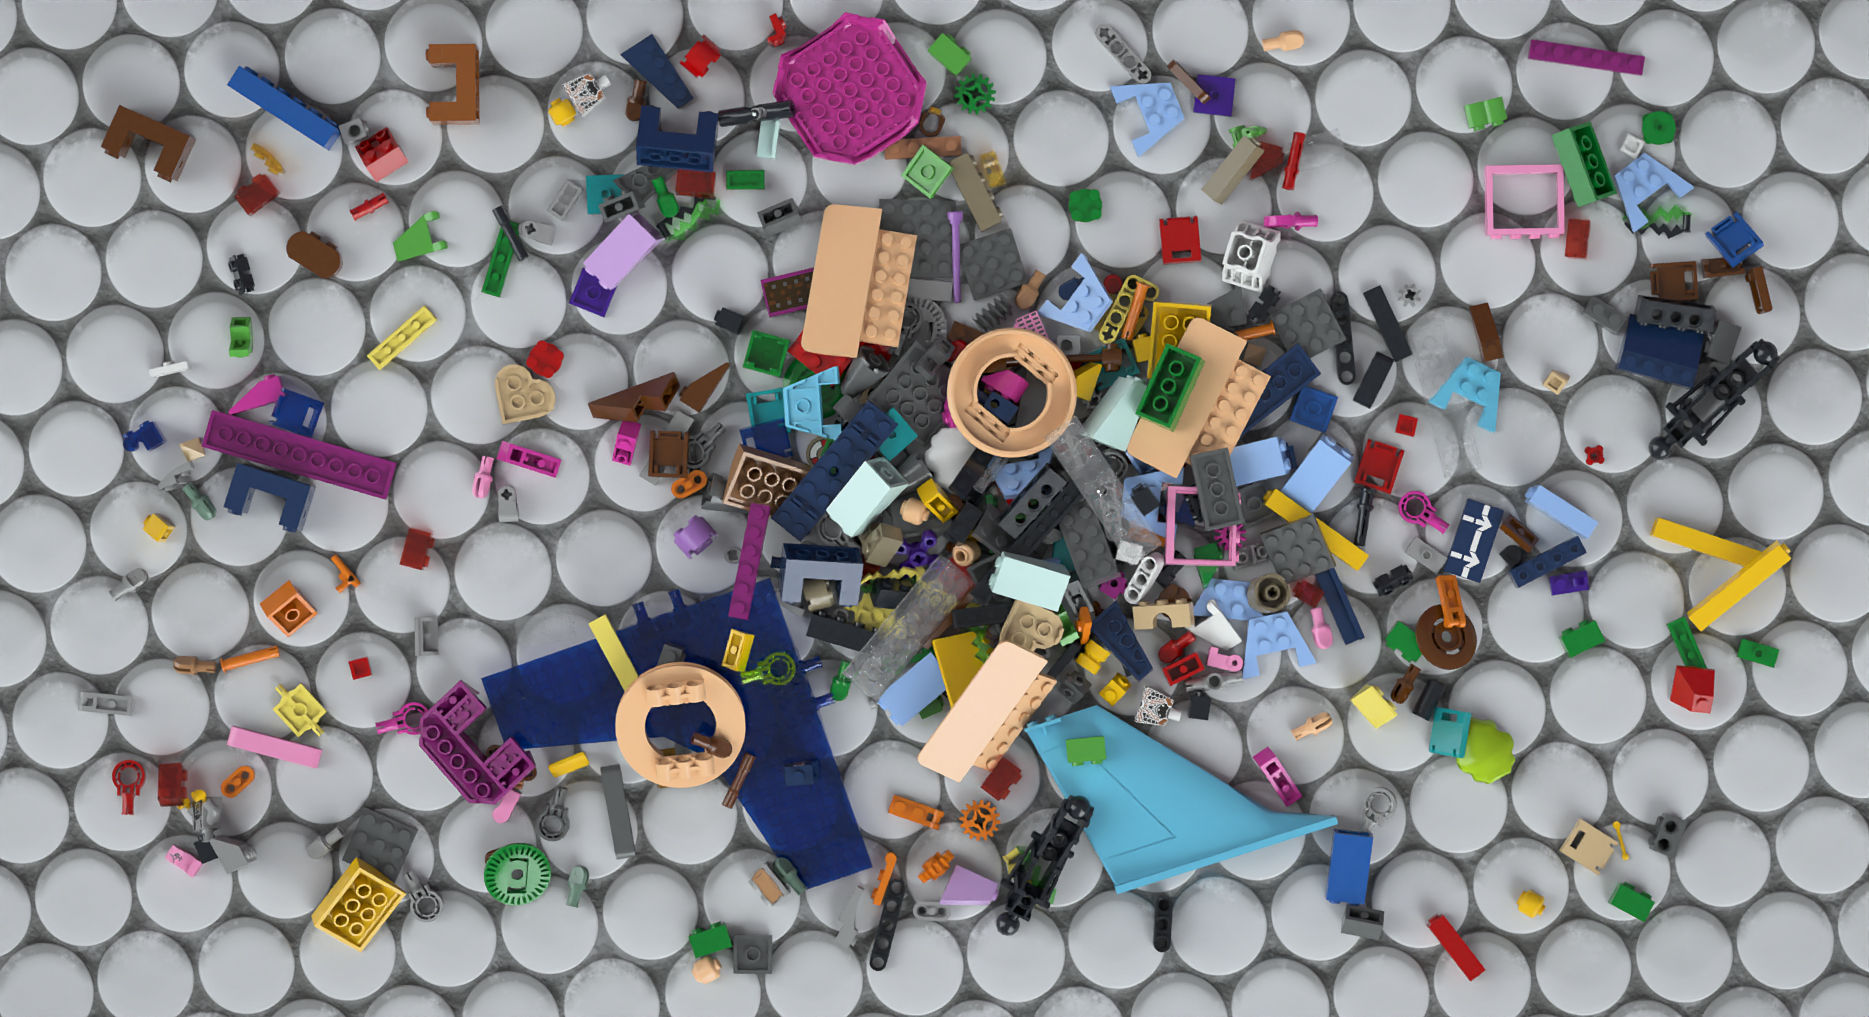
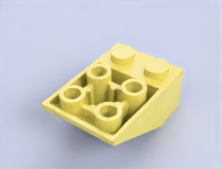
M1366 684L1349 700L1371 725L1377 729L1398 715L1395 712L1397 708L1390 700L1383 699L1384 693L1377 686Z

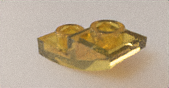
M253 143L250 150L255 152L253 156L264 160L265 157L267 158L264 164L269 167L267 171L277 176L279 172L285 174L284 167L271 153Z

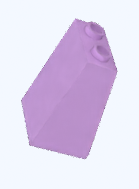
M638 211L629 213L584 261L585 270L590 275H595L600 280L599 283L602 287L612 290L664 237Z

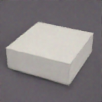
M1628 133L1619 151L1637 159L1645 141Z

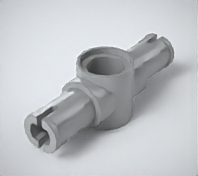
M1242 670L1226 674L1225 672L1203 675L1202 678L1185 680V685L1192 684V686L1186 687V691L1204 689V691L1218 690L1230 684L1244 683L1243 677L1236 678L1243 676ZM1212 676L1219 678V684L1216 687H1212L1209 684V679Z

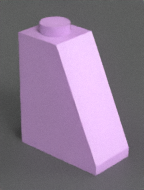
M956 865L939 903L942 905H989L991 900L995 901L998 896V883Z

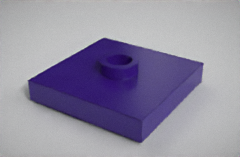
M1198 74L1197 83L1211 96V99L1204 105L1195 96L1193 113L1232 117L1236 79Z

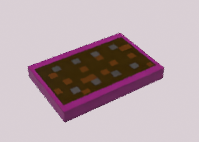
M814 267L760 280L769 318L807 309Z

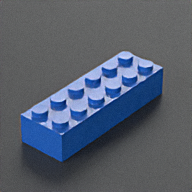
M239 66L227 86L330 151L341 134L340 130L337 129L339 125L329 118L323 120V115L311 107L309 110L306 109L307 105L296 97L293 100L290 99L291 94L279 86L277 89L273 88L275 84L262 76L259 79L257 77L258 73L248 66H245V68Z

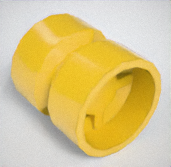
M1090 639L1084 647L1085 653H1080L1075 662L1096 675L1101 668L1100 662H1105L1110 653Z

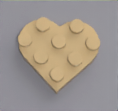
M510 364L503 367L495 378V390L502 425L540 418L554 409L556 394L553 387L548 382L533 379L527 368L518 364Z
M1015 600L1001 630L999 643L1008 640L1033 652L1036 648L1046 649L1057 645L1063 636L1064 628L1059 616L1050 610Z

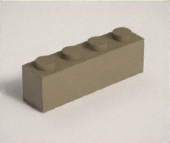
M965 153L949 161L948 163L954 167L951 174L981 233L1000 224L1003 217L1002 211L999 206L995 208L992 202L995 198L990 189L986 190L984 186L986 180L982 172H977L975 168L977 162L973 155L969 156L968 153Z

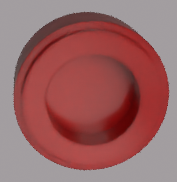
M1111 274L1104 279L1103 285L1108 293L1115 294L1121 290L1122 280L1119 276Z

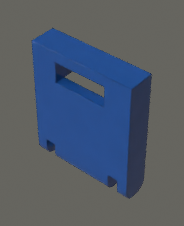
M1738 212L1733 213L1734 218L1737 220L1736 222H1734L1731 216H1728L1711 228L1715 237L1709 231L1705 233L1707 239L1732 268L1764 246L1763 241ZM1748 244L1751 245L1749 248H1747L1746 250H1744V251L1741 252L1740 254H1738V255L1736 254L1738 251H1740L1742 248H1744V247L1747 246Z

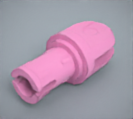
M482 456L479 472L474 474L475 479L472 492L477 498H485L489 493L490 484L493 481L490 473L494 458Z
M1322 607L1310 609L1314 623L1311 629L1314 643L1320 649H1327L1333 643L1330 625L1325 623Z

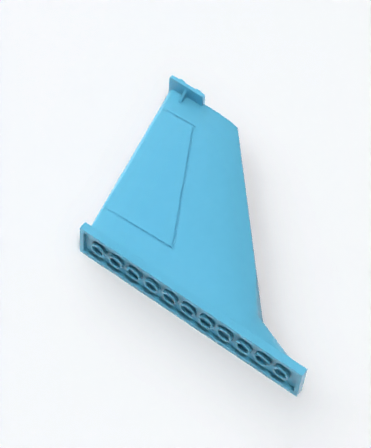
M1098 705L1063 716L1049 715L1044 717L1045 721L1038 723L1037 720L1028 722L1026 724L1027 727H1024V731L1029 735L1064 798L1068 799L1070 795L1084 796L1089 800L1090 805L1094 807L1090 824L1083 831L1112 879L1117 894L1338 824L1337 818L1333 814L1320 815L1271 811ZM1104 736L1106 759L1103 760L1102 764H1091V761H1084V765L1072 766V763H1068L1066 739Z

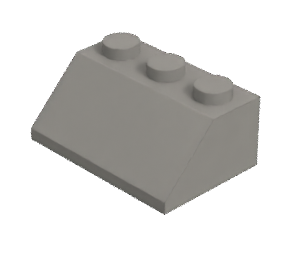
M224 835L209 840L227 874L237 871L257 860L255 857L257 852L253 845L249 846L248 842Z

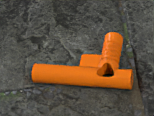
M335 554L331 560L341 571L338 577L342 581L335 589L341 593L351 584L355 588L358 587L361 582L338 555ZM352 575L355 580L349 582V577Z

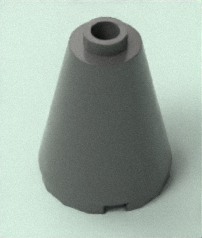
M862 345L858 349L857 358H853L841 382V393L855 398L886 376L890 370V365L882 354L876 355L873 352L874 348Z
M916 451L896 469L910 484L895 499L916 492L918 487L933 477L922 459L919 457L916 459L918 455Z
M711 473L708 479L711 483L705 486L701 500V509L748 514L749 511L722 503L727 479L717 473Z

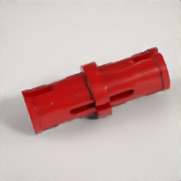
M384 192L370 200H364L363 204L349 211L356 221L368 213H374V210L388 204L389 201L386 199L387 197Z

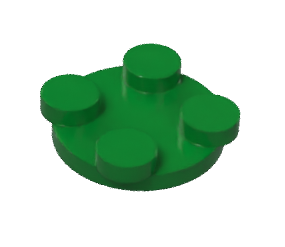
M1656 111L1645 114L1642 117L1643 141L1646 144L1662 145L1671 143L1674 140L1676 125L1671 113Z
M1081 189L1070 193L1069 211L1073 221L1087 223L1101 218L1102 201L1098 190Z

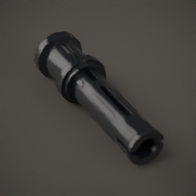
M1359 488V491H1361L1360 500L1357 503L1359 513L1353 544L1365 547L1370 511L1374 509L1372 504L1376 490Z

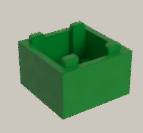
M753 330L743 368L781 378L791 341Z

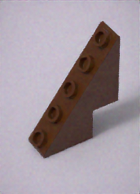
M671 372L589 402L588 406L593 418L638 422L645 409L666 411L680 384L675 372Z

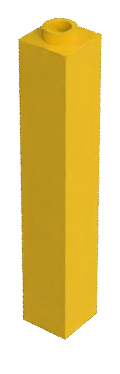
M1275 488L1272 491L1269 489L1263 497L1265 500L1263 505L1288 523L1311 515V513ZM1316 518L1331 554L1355 571H1359L1369 555Z
M1659 517L1655 518L1649 535L1742 567L1761 553V551Z
M1776 540L1687 612L1688 618L1700 631L1704 630L1791 560L1789 554L1791 550L1784 542L1780 544Z

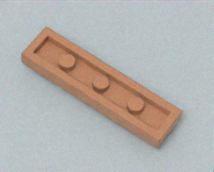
M961 136L900 139L885 149V160L913 159L922 145H926L940 157L961 156Z

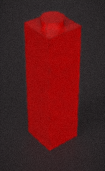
M1435 914L1428 920L1429 924L1426 926L1470 982L1486 970L1443 914L1439 916Z

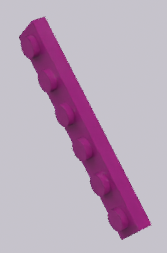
M1533 39L1530 40L1528 59L1637 76H1642L1645 56Z
M751 503L728 614L729 617L749 619L771 510L770 506Z

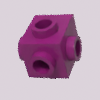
M1120 571L1121 576L1112 579L1117 581L1114 586L1110 585L1112 580L1100 584L1098 590L1116 599L1118 594H1123L1128 586L1126 584L1127 579L1124 578L1125 574Z

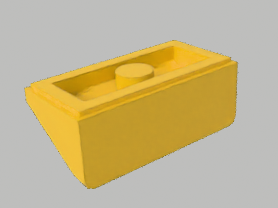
M731 629L721 666L734 671L744 672L754 635Z
M582 751L549 764L548 768L553 777L557 778L585 767L590 762L586 752Z

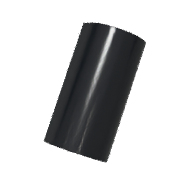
M1428 679L1411 713L1429 722L1446 687Z

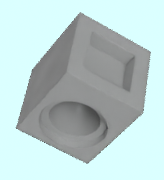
M361 118L338 126L347 146L369 138V126ZM354 126L360 127V133L357 136L351 135V129Z
M1080 335L1056 336V340H1053V343L1065 355L1080 354ZM1064 340H1068L1072 344V348L1069 351L1061 348V343Z

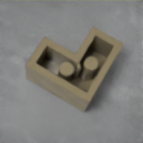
M871 523L859 535L865 562L883 567L888 565L903 543L901 528L883 523Z

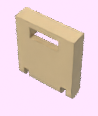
M1579 818L1559 851L1599 876L1600 871L1595 868L1597 866L1601 869L1604 868L1615 850L1610 847V844L1612 843L1617 846L1619 843ZM1579 830H1581L1585 834L1576 849H1574L1570 845Z

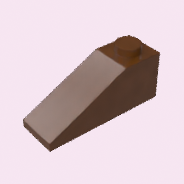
M1488 302L1470 306L1469 310L1482 363L1503 358L1500 339Z
M726 362L692 382L688 387L684 386L679 394L681 396L680 401L700 413L731 365Z

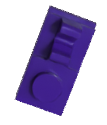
M1587 571L1548 577L1551 596L1590 590Z

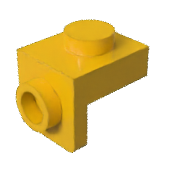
M1118 672L1098 694L1113 707L1129 690L1132 684L1125 676Z

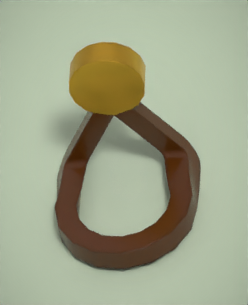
M929 107V110L922 112L919 128L923 135L934 137L941 132L945 117L940 114V109ZM927 114H934L940 118L938 129L933 133H929L923 128Z

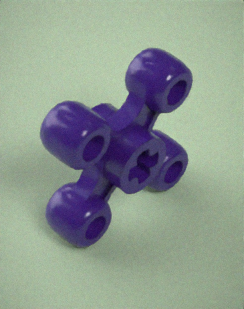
M924 531L920 542L909 544L903 538V543L896 554H906L908 559L899 564V571L903 566L914 569L915 566L919 567L927 564L932 571L942 569V557L939 554H929L927 552L929 548L934 547L937 543V536L934 531ZM907 574L903 576V578H910Z

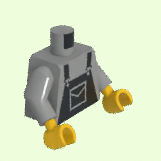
M197 789L191 793L194 799L191 804L187 796L178 798L175 804L179 809L184 807L188 809L187 812L193 819L194 832H202V842H210L209 840L213 838V831L221 828L222 797H206V793L203 790Z

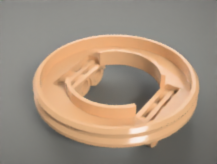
M1023 328L997 329L976 338L959 354L948 378L947 401L956 427L975 447L1000 457L1028 456L1050 446L1062 435L1069 425L1076 406V379L1065 354L1045 336ZM1014 357L1021 366H1024L1033 373L1034 377L1046 384L1047 398L1042 412L1033 422L1023 427H1006L977 402V386L982 373L991 363L1002 358Z
M672 662L659 665L636 678L626 689L620 700L615 726L620 751L628 764L647 780L674 788H688L705 784L725 772L735 761L742 748L746 728L744 708L733 686L714 670L689 662ZM704 701L711 708L716 719L714 735L729 741L733 748L731 755L727 758H719L708 754L706 749L705 752L663 757V752L654 746L646 733L645 720L651 707Z

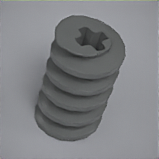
M1002 294L999 295L1001 301L996 298L993 299L995 305L988 303L989 310L982 308L983 315L976 313L977 320L972 318L983 333H988V327L994 330L993 323L1001 325L999 318L1006 321V313L1010 316L1013 315L1011 311L1013 307Z

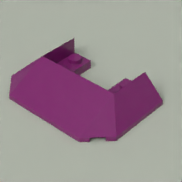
M460 680L420 718L421 733L419 746L468 803L495 805L536 767V763L530 750L525 751L513 737H510L487 759L484 753L464 732L487 707L477 697L479 692Z

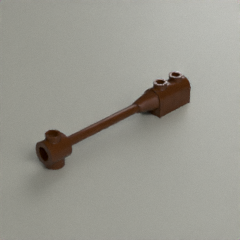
M1115 343L1106 344V348H1102V354L1065 355L1069 362H1102L1105 372H1118L1120 367H1122V350L1117 348ZM1014 357L1002 358L991 363L982 375H991L1005 371L1007 367L1020 366V363Z

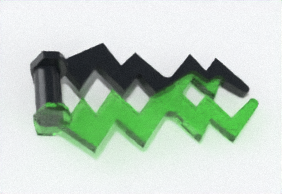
M702 193V199L695 197L693 208L680 206L679 212L674 217L684 220V213L691 215V222L680 221V230L674 228V235H671L665 225L666 223L672 225L673 217H665L656 227L660 230L667 243L673 239L685 241L686 229L696 232L698 218L710 221L709 213L719 215L720 200H717L715 209L705 207L704 212L699 211V204L708 206L707 200H716L715 196Z
M1676 205L1672 207L1669 213L1660 206L1652 216L1644 208L1641 209V212L1649 222L1638 229L1640 235L1648 228H1652L1658 236L1664 232L1668 239L1680 233H1691L1690 221L1692 213L1683 212ZM1625 215V216L1622 218V220L1627 219V218H1628L1627 215ZM1661 216L1668 223L1673 216L1676 220L1683 216L1682 229L1676 225L1672 231H1670L1665 223L1658 228L1655 221ZM1625 222L1624 225L1634 234L1635 232L1632 231L1631 225Z

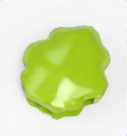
M1471 717L1465 755L1463 758H1456V763L1462 772L1471 774L1475 782L1491 784L1511 772L1512 765L1515 762V757L1512 754L1514 741L1508 732L1498 730L1494 721Z

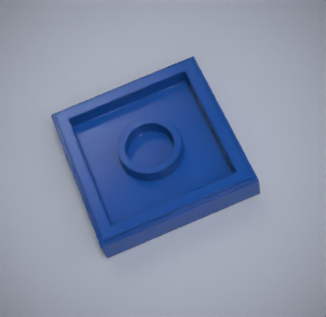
M1305 386L1299 391L1289 421L1326 433L1338 397Z

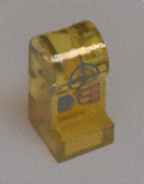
M995 151L981 154L980 159L989 189L1006 184Z

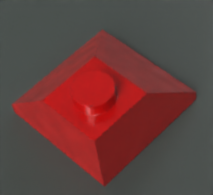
M1676 665L1670 701L1691 712L1711 714L1714 698L1715 669Z

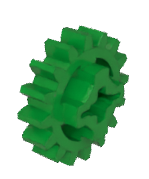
M972 73V78L965 75L964 82L959 80L961 87H955V90L959 92V94H955V98L960 99L957 105H963L962 111L967 108L969 115L972 111H975L976 115H978L979 110L986 113L985 107H992L989 102H995V98L991 97V95L996 94V91L991 90L994 84H988V77L983 80L982 74L977 78ZM975 82L972 87H965L967 84ZM982 84L987 88L988 94L983 92ZM978 90V94L981 96H977L976 99H973L972 94H970V92ZM962 94L968 97L969 105L964 101ZM980 101L985 102L983 105L975 107L976 103Z

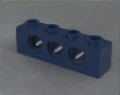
M1574 536L1511 568L1507 572L1515 588H1520L1587 552L1579 536Z

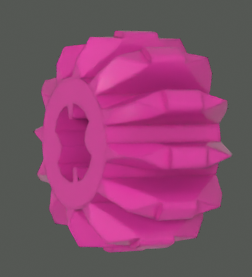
M1243 524L1237 525L1236 532H1240V535L1247 532L1246 530H1239ZM1229 526L1222 528V530H1214L1220 533V536L1214 537L1215 540L1221 538L1217 545L1220 547L1223 543H1226L1224 550L1229 548V540L1226 538L1228 535L1226 531L1229 529ZM1240 536V540L1246 541L1245 537ZM1240 542L1236 543L1238 547H1242Z

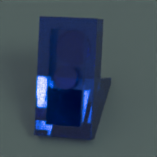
M1184 498L1179 511H1175V520L1194 527V519ZM1166 504L1164 507H1159V514L1166 516Z

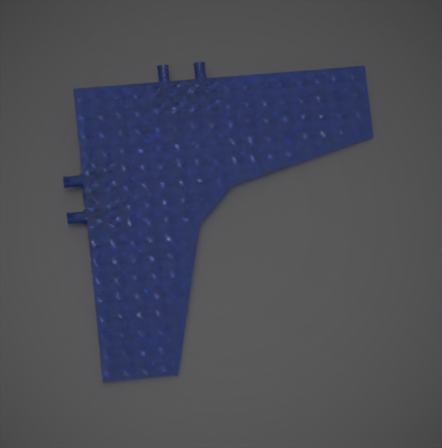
M771 578L756 582L748 620L728 616L733 590L689 605L684 604L680 589L672 590L668 594L674 609L652 618L648 617L644 601L633 604L632 607L638 621L615 632L639 676L657 666L664 644L669 641L685 647L684 654H686L684 662L699 664L714 670L723 676L737 692L745 713V737L737 758L722 775L731 787L745 752L756 756L737 798L777 858L783 857L790 861L798 870L797 876L808 887L806 890L872 868V861L834 758L820 713V708L836 703L835 698H832L834 695L830 692L819 697L814 696L807 672L822 668V662H819L821 659L817 656L806 661L801 660ZM731 629L754 635L744 672L734 671L721 666ZM596 638L481 678L504 743L510 737H513L523 749L617 741L616 713L625 691ZM704 701L686 704L684 702L678 705L669 704L668 706L651 707L645 720V729L649 738L665 737L699 753L705 752V748L691 744V738L694 732L709 738L713 736L716 729V719L711 708ZM819 760L821 777L819 781L807 785H785L782 763Z

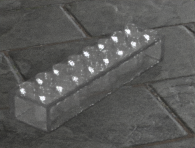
M939 555L842 674L868 697L877 702L974 582L949 559Z

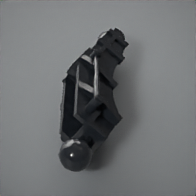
M1762 338L1758 342H1753L1721 372L1712 367L1708 377L1674 403H1667L1666 408L1674 417L1663 428L1668 434L1665 437L1657 436L1649 442L1648 450L1651 457L1656 460H1664L1671 455L1674 443L1683 448L1692 437L1701 446H1705L1708 442L1706 439L1738 404L1741 406L1746 403L1742 394L1750 387H1753L1763 375L1772 370L1777 364L1780 357L1778 356L1776 346L1769 341H1764ZM1752 353L1756 362L1765 365L1759 371L1746 359ZM1733 374L1740 375L1742 381H1736L1733 378ZM1705 384L1703 390L1697 396H1695L1693 399L1688 398L1697 389H1699L1702 385ZM1719 387H1725L1728 393H1722ZM1714 388L1713 395L1715 398L1725 401L1702 421L1691 408ZM1724 411L1725 413L1712 426V420ZM1684 421H1690L1692 427L1685 426Z
M1070 795L1068 799H1064L1061 807L1052 815L1051 821L1041 834L1036 831L1031 833L1033 840L1021 858H1019L1008 877L1001 879L1000 885L1010 889L1007 894L1005 910L1009 912L1000 914L996 920L997 930L1002 935L1011 936L1019 930V917L1029 922L1031 911L1036 904L1045 909L1050 907L1051 904L1048 901L1059 880L1068 858L1071 859L1074 856L1071 848L1073 845L1078 844L1083 829L1089 826L1090 818L1093 815L1094 807L1090 805L1086 797ZM1067 813H1068L1073 819L1079 820V821L1077 822V824H1075V823L1069 821L1068 819L1064 818V817L1067 815ZM1031 850V852H1030V854L1028 855V857H1027L1025 863L1022 865V863H1023L1025 857L1027 856V854H1028L1029 851ZM1041 855L1044 860L1051 862L1036 887L1027 882Z

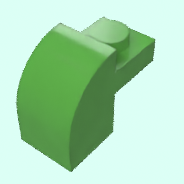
M232 317L229 327L231 335L229 355L230 357L237 358L249 356L253 350L251 317Z
M1061 603L1058 612H1052L1059 616L1062 621L1064 632L1060 643L1063 647L1080 637Z

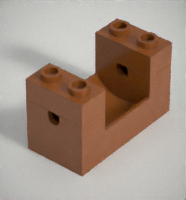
M429 44V49H426L425 56L426 61L433 68H456V102H429V107H426V118H429L433 125H480L478 46L476 44Z

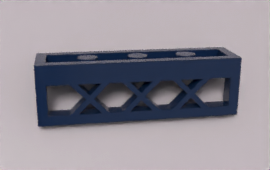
M1335 568L1315 574L1345 645L1365 638Z

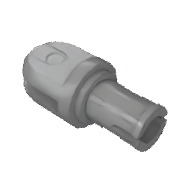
M139 568L131 571L123 577L121 584L108 591L114 601H117L128 592L135 593L148 583V573L144 569Z
M337 826L327 835H319L308 845V856L312 859H319L333 849V844L345 836L342 828Z

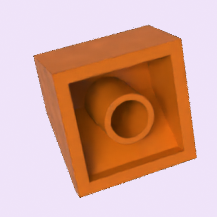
M290 580L259 604L266 616L287 637H290L318 614Z

